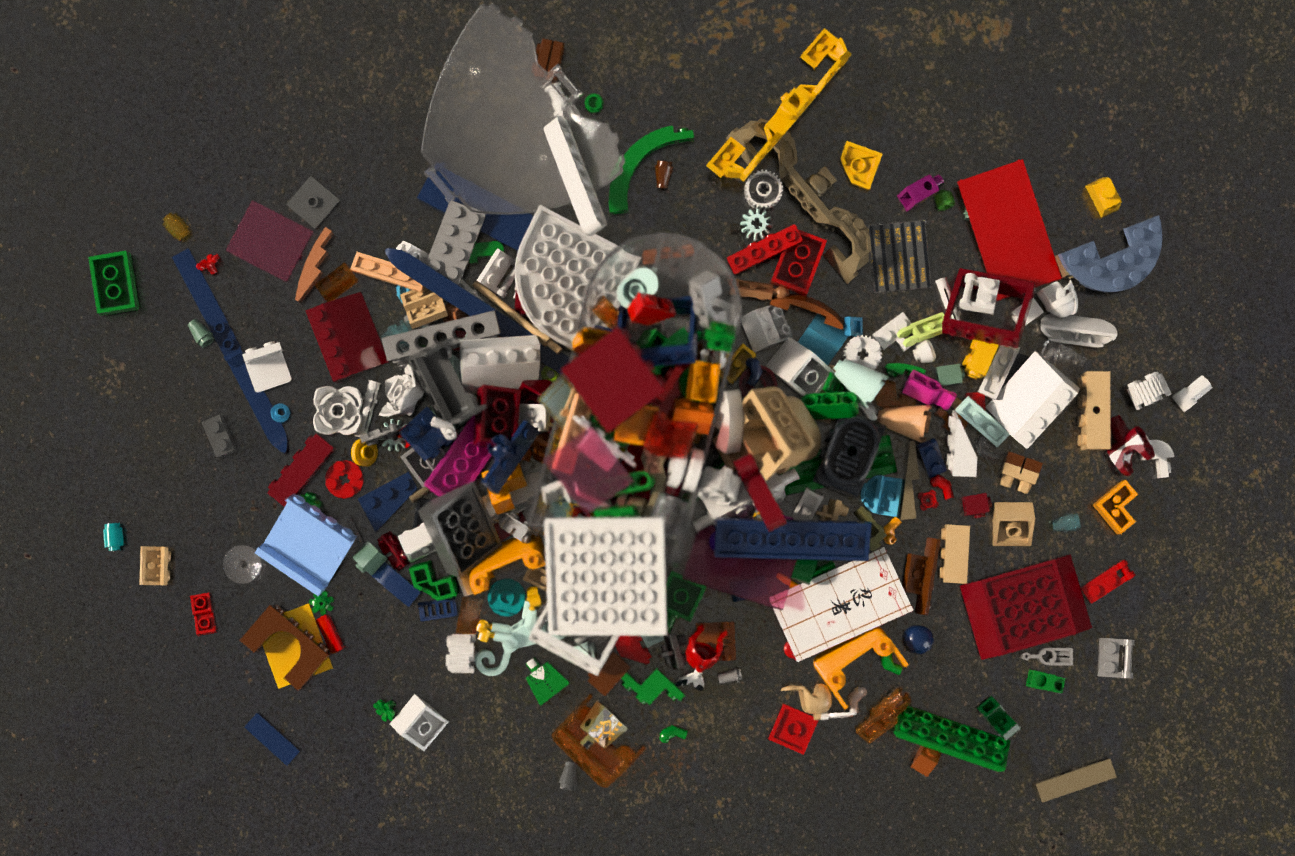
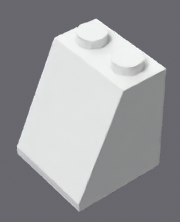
M790 337L786 339L766 364V367L771 369L776 377L802 396L819 393L823 389L829 373L835 374L817 355Z

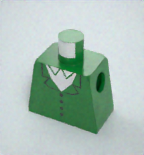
M534 657L526 663V666L532 672L526 680L540 706L570 684L569 680L548 661L541 666Z

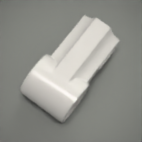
M1201 375L1190 385L1179 390L1172 398L1182 411L1185 412L1195 405L1200 397L1212 389L1211 383Z

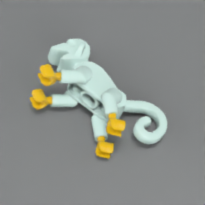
M536 586L527 588V599L525 600L522 613L523 619L513 626L496 622L490 624L483 619L478 622L476 626L477 631L480 632L478 639L482 642H487L489 637H491L493 641L502 642L504 649L501 662L494 668H488L482 663V659L485 657L488 658L490 665L495 663L494 654L490 650L482 649L475 654V665L482 674L487 676L501 674L508 666L511 652L518 648L536 644L529 640L530 633L539 619L536 615L537 610L535 606H541ZM547 619L541 630L549 634ZM552 635V636L555 637V638H557V639H559V640H561V639H564L567 635Z

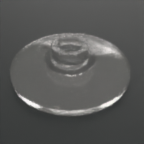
M238 545L231 548L223 559V570L226 576L233 582L241 584L253 581L259 575L262 566L261 558L255 554L256 550L247 545ZM241 561L247 563L245 568L240 566Z

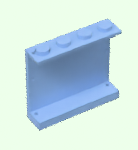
M293 493L286 499L287 504L265 542L257 548L255 554L319 596L327 588L357 536L349 528L338 524L334 518L323 514L318 507L307 503L302 496Z

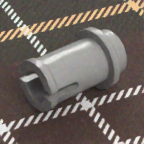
M734 667V670L718 672L720 685L743 680L741 669Z

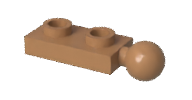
M735 279L734 295L743 298L755 297L759 300H772V296L783 298L788 297L790 294L789 290L782 286L774 289L773 284Z

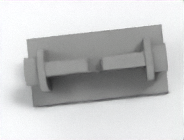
M504 512L506 516L499 520L500 528L509 534H512L516 529L512 536L522 543H529L532 534L536 537L538 536L532 531L534 529L532 525L526 521L523 524L519 522L521 518L513 512L510 514Z

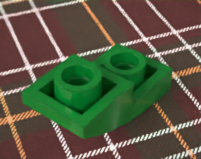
M902 363L886 364L883 368L887 371L886 374L893 378L901 377L904 371L907 372V376L911 374L912 370L925 374L926 371L920 367Z

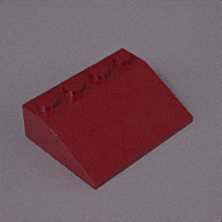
M362 292L305 310L334 383H339L389 363Z

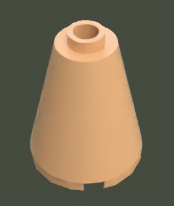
M932 406L884 407L883 410H879L877 421L886 425V428L924 443L927 439L924 438V432H929L932 413L929 410Z

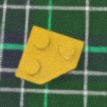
M846 141L840 161L850 183L870 190L882 153Z

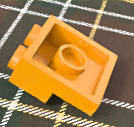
M645 405L615 428L613 441L653 447V443L657 444L658 432H655L656 424H660L661 413L658 412L659 408Z

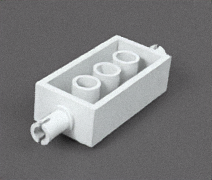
M795 468L780 476L775 472L769 480H766L761 473L777 504L786 497L785 486L800 479ZM741 481L735 502H730L729 506L716 505V501L709 500V498H707V501L703 500L707 514L692 521V524L698 533L712 524L716 527V518H749L750 515L754 514L756 507Z

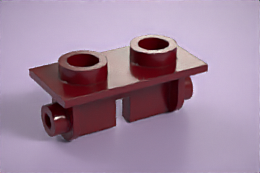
M391 531L377 539V545L384 555L389 552L392 553L388 560L394 569L400 571L410 564L404 549L399 544L397 536L392 534Z

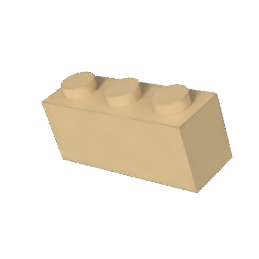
M947 524L945 528L941 529V540H944V548H940V559H943V566L939 567V578H942L944 583L967 584L970 526Z

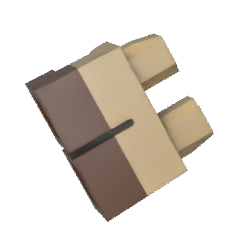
M1010 451L1006 452L1000 471L1002 475L1000 485L1011 488L1013 479L1020 481L1017 491L1028 494L1031 486L1035 485L1043 463Z

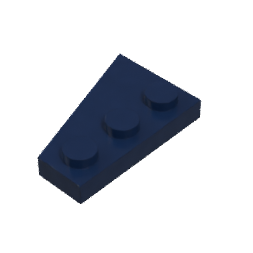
M410 472L358 498L375 533L418 489Z

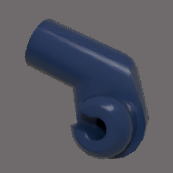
M748 358L746 366L750 368L751 375L747 384L755 387L762 375L760 362L756 358Z

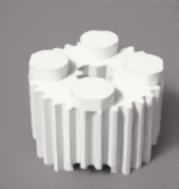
M763 169L761 172L757 170V173H753V176L750 175V178L747 179L744 195L752 208H759L760 211L764 209L766 211V209L770 210V207L774 208L779 203L783 193V186L780 179H777L778 176H774L775 173L771 174V171L767 172V170L763 171ZM762 186H765V189H768L766 194H762V192H759Z
M863 335L853 337L846 344L842 352L844 354L842 358L873 370L879 366L880 359H882L880 344L874 338H867V335L864 337ZM864 351L867 357L861 360L857 353Z
M1158 371L1145 376V381L1142 382L1140 379L1127 385L1129 388L1127 392L1136 411L1142 409L1141 404L1148 406L1163 399V394L1166 397L1172 394L1162 373L1159 374Z
M705 467L702 473L698 497L705 501L709 498V500L716 501V505L729 506L730 502L737 500L741 478L732 474L733 470L723 467L721 471Z
M452 634L447 636V647L450 654H446L448 671H451V673H474L475 669L472 664L475 665L476 650L473 641H476L475 634Z

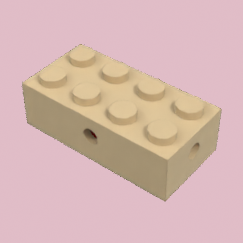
M1087 371L1080 374V377L1077 379V386L1080 388L1077 406L1080 408L1081 416H1078L1077 425L1081 427V435H1078L1077 443L1078 446H1081V451H1105L1110 449V371Z

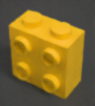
M972 340L970 345L972 349L971 354L966 355L962 366H965L964 372L967 373L966 376L974 380L986 376L999 345Z

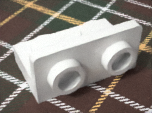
M520 404L518 427L523 420L528 421L533 427H538V431H549V427H556V423H550V414L542 404Z

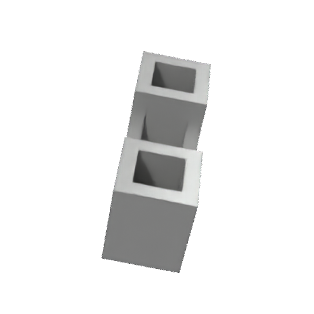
M706 270L690 279V294L693 300V310L696 314L698 330L705 334L706 328H710L711 321L728 324L726 310L712 304L714 298L722 293L720 277Z

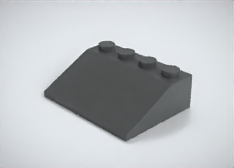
M470 482L439 496L418 510L444 569L450 575L461 578L502 545L475 482Z

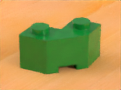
M431 560L414 564L409 568L414 588L422 590L437 601L455 597L460 593L456 576L447 575L436 578Z

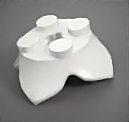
M409 364L405 368L403 376L396 375L385 380L386 397L391 403L387 402V405L382 408L379 415L389 417L393 415L411 416L413 414L418 399H421L424 395V391Z
M324 386L316 389L314 405L317 412L313 418L315 430L325 435H332L334 433L351 435L358 432L362 424L360 413L362 396L360 391L351 386L341 389ZM336 407H343V414L335 416L334 413L336 411L334 409Z

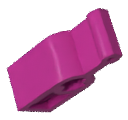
M912 370L902 393L928 405L934 403L947 411L957 396L955 392L942 388L938 381L916 370Z

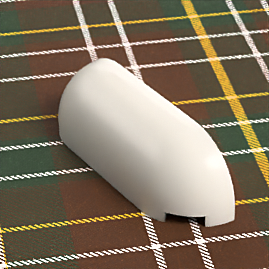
M1053 314L1045 315L1041 319V331L1053 342L1104 347L1103 344L1111 340L1114 341L1117 337L1116 328L1111 323L1102 319L1073 315L1061 318Z

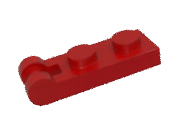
M1126 559L1080 587L1089 604L1094 603L1136 576L1134 571H1131L1127 566L1128 562ZM1120 569L1124 574L1122 577H1119L1116 573Z

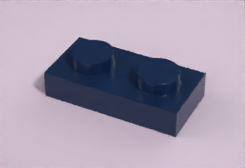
M935 438L917 445L929 478L947 471Z

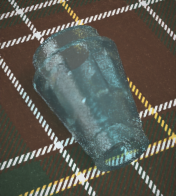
M1072 512L1052 520L1054 532L1077 531V529L1081 528L1078 513L1073 514Z

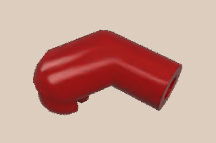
M941 475L931 478V485L941 488L945 499L954 498L952 486L948 479Z

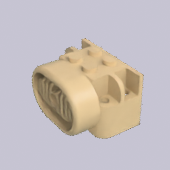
M767 387L751 390L742 401V441L753 456L766 480H769L775 472L783 474L790 467L797 466L802 461L811 460L817 455L821 446L820 430L800 399L786 396L778 387Z

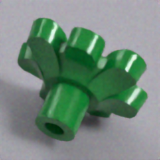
M326 590L319 596L313 593L315 599L309 600V604L314 605L312 608L313 613L320 611V614L323 616L327 613L326 610L332 611L334 609L333 605L330 604L334 602V597H327L328 591Z
M380 699L373 704V707L377 709L376 713L382 715L381 719L384 722L388 719L393 721L395 712L392 709L396 706L393 700L384 703Z

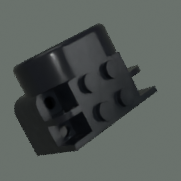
M861 415L851 418H838L834 429H830L825 441H828V444L821 449L818 457L821 461L812 482L854 499L858 498L879 449L886 425ZM852 446L857 450L855 457L848 456L846 452L848 447Z

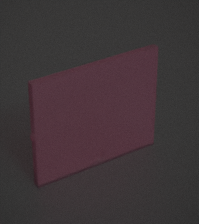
M252 200L240 224H238V228L226 251L287 282L298 260L301 258V254L313 231Z
M592 426L572 440L567 441L565 445L544 459V462L585 514H588L606 500L611 499L612 496L634 481Z

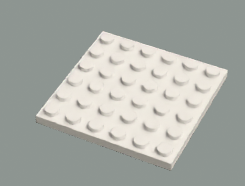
M664 517L545 518L549 635L667 634Z

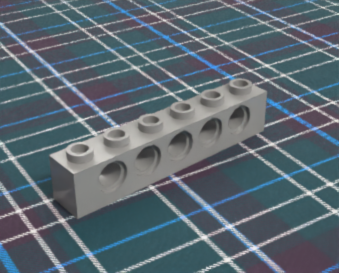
M496 310L386 336L382 338L387 361L392 360L393 363L404 361L403 357L413 355L438 343L437 334L439 332H444L447 335V339H453L450 345L454 349L460 347V340L484 337L498 338L497 334H500L501 330ZM476 323L484 325L485 330L483 333H477L474 330ZM459 327L466 331V335L463 338L457 337L455 333ZM420 337L428 339L426 347L419 345L418 339ZM402 341H406L410 346L406 352L400 349Z

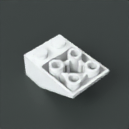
M952 410V416H949L948 420L951 435L947 436V446H949L950 453L946 454V465H948V470H951L953 476L976 477L977 456L956 411Z

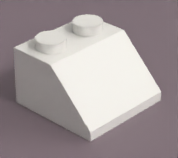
M414 694L390 725L402 737L425 751L449 721L427 702Z

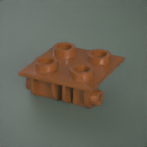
M734 622L703 623L704 631L698 636L697 642L708 644L716 650L719 634L727 630V636L722 641L723 651L718 661L736 660ZM696 623V630L697 627L702 623Z

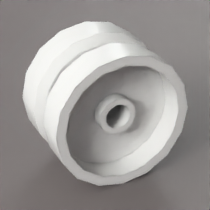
M677 444L669 462L666 485L677 488L682 480L683 489L694 492L702 470L704 451L694 448L688 456L687 446Z

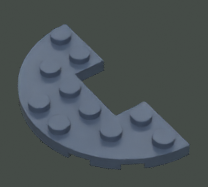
M1159 215L1124 228L1123 230L1129 247L1100 258L1095 242L1091 241L1058 254L1059 259L1070 276L1072 275L1081 285L1091 290L1118 292L1134 287L1149 275L1159 258L1162 246V226Z

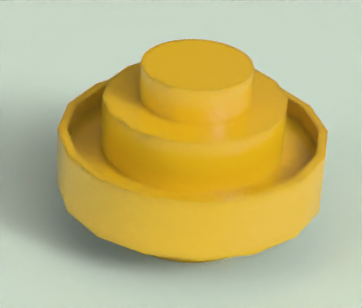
M360 439L356 440L351 448L352 460L359 466L372 465L378 456L377 445L367 446V444H362Z

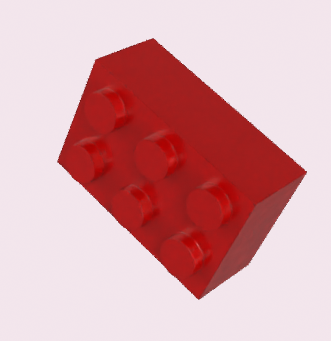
M799 230L803 242L781 253L770 283L807 296L827 240Z

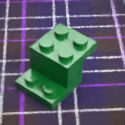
M657 668L642 684L638 683L628 672L621 678L623 680L621 684L628 691L633 689L637 693L636 698L643 705L646 702L650 705L665 688L667 689L666 694L674 701L676 699L681 701L685 696Z

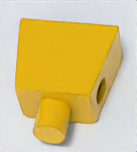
M1102 177L1085 186L1101 218L1119 210L1122 201L1109 177Z

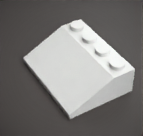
M536 335L460 340V382L466 393L477 394V389L484 384L519 389L523 380H538L540 343Z
M1035 351L1000 390L997 399H992L988 403L986 409L1014 439L1028 449L1078 394L1080 388Z

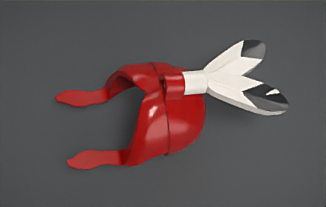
M702 623L697 627V630L689 639L685 652L687 662L695 671L677 679L675 682L676 686H685L693 682L695 689L698 691L704 689L702 673L717 663L723 651L722 641L727 636V630L719 634L715 650L708 644L696 642L698 636L704 631V624Z

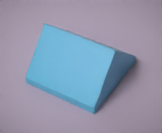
M817 314L798 343L812 351L825 364L829 365L848 336H845L843 330L824 324L825 318Z

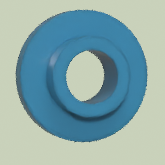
M276 404L271 409V417L278 423L285 422L290 416V410L284 404ZM278 410H282L284 415H279Z

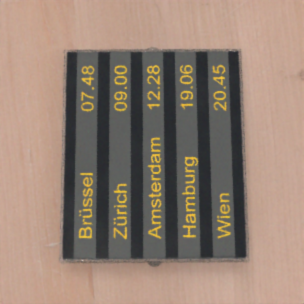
M925 220L896 221L894 223L868 225L874 293L905 292L908 290L932 288Z

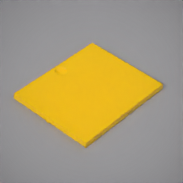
M309 603L284 613L289 619L293 617L300 623L298 627L303 631L308 630L315 636L313 640L318 644L320 642L324 644ZM280 631L273 634L263 645L278 689L290 685L284 677L297 663L301 654V647L297 638L291 633ZM329 657L314 675L333 668Z

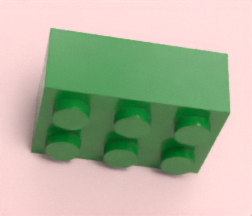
M120 251L88 257L97 314L104 316L140 310L131 253Z

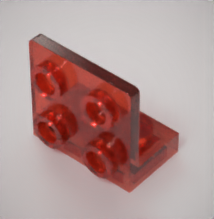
M654 411L642 446L656 457L686 459L698 424L696 422L670 420L662 411Z

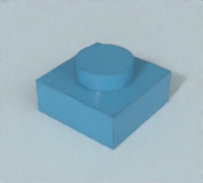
M844 317L845 336L860 337L863 335V317Z

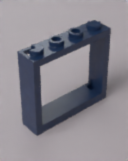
M692 296L667 298L671 300L676 315L691 313L689 345L640 348L643 352L641 356L645 361L648 359L653 366L696 363L698 328L696 326L697 320L693 310ZM620 304L618 326L621 329L624 327L628 331L630 315L628 309Z

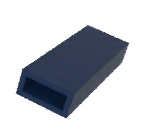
M434 165L417 197L418 201L445 214L450 200L487 214L480 233L518 252L521 241L534 217L437 165Z

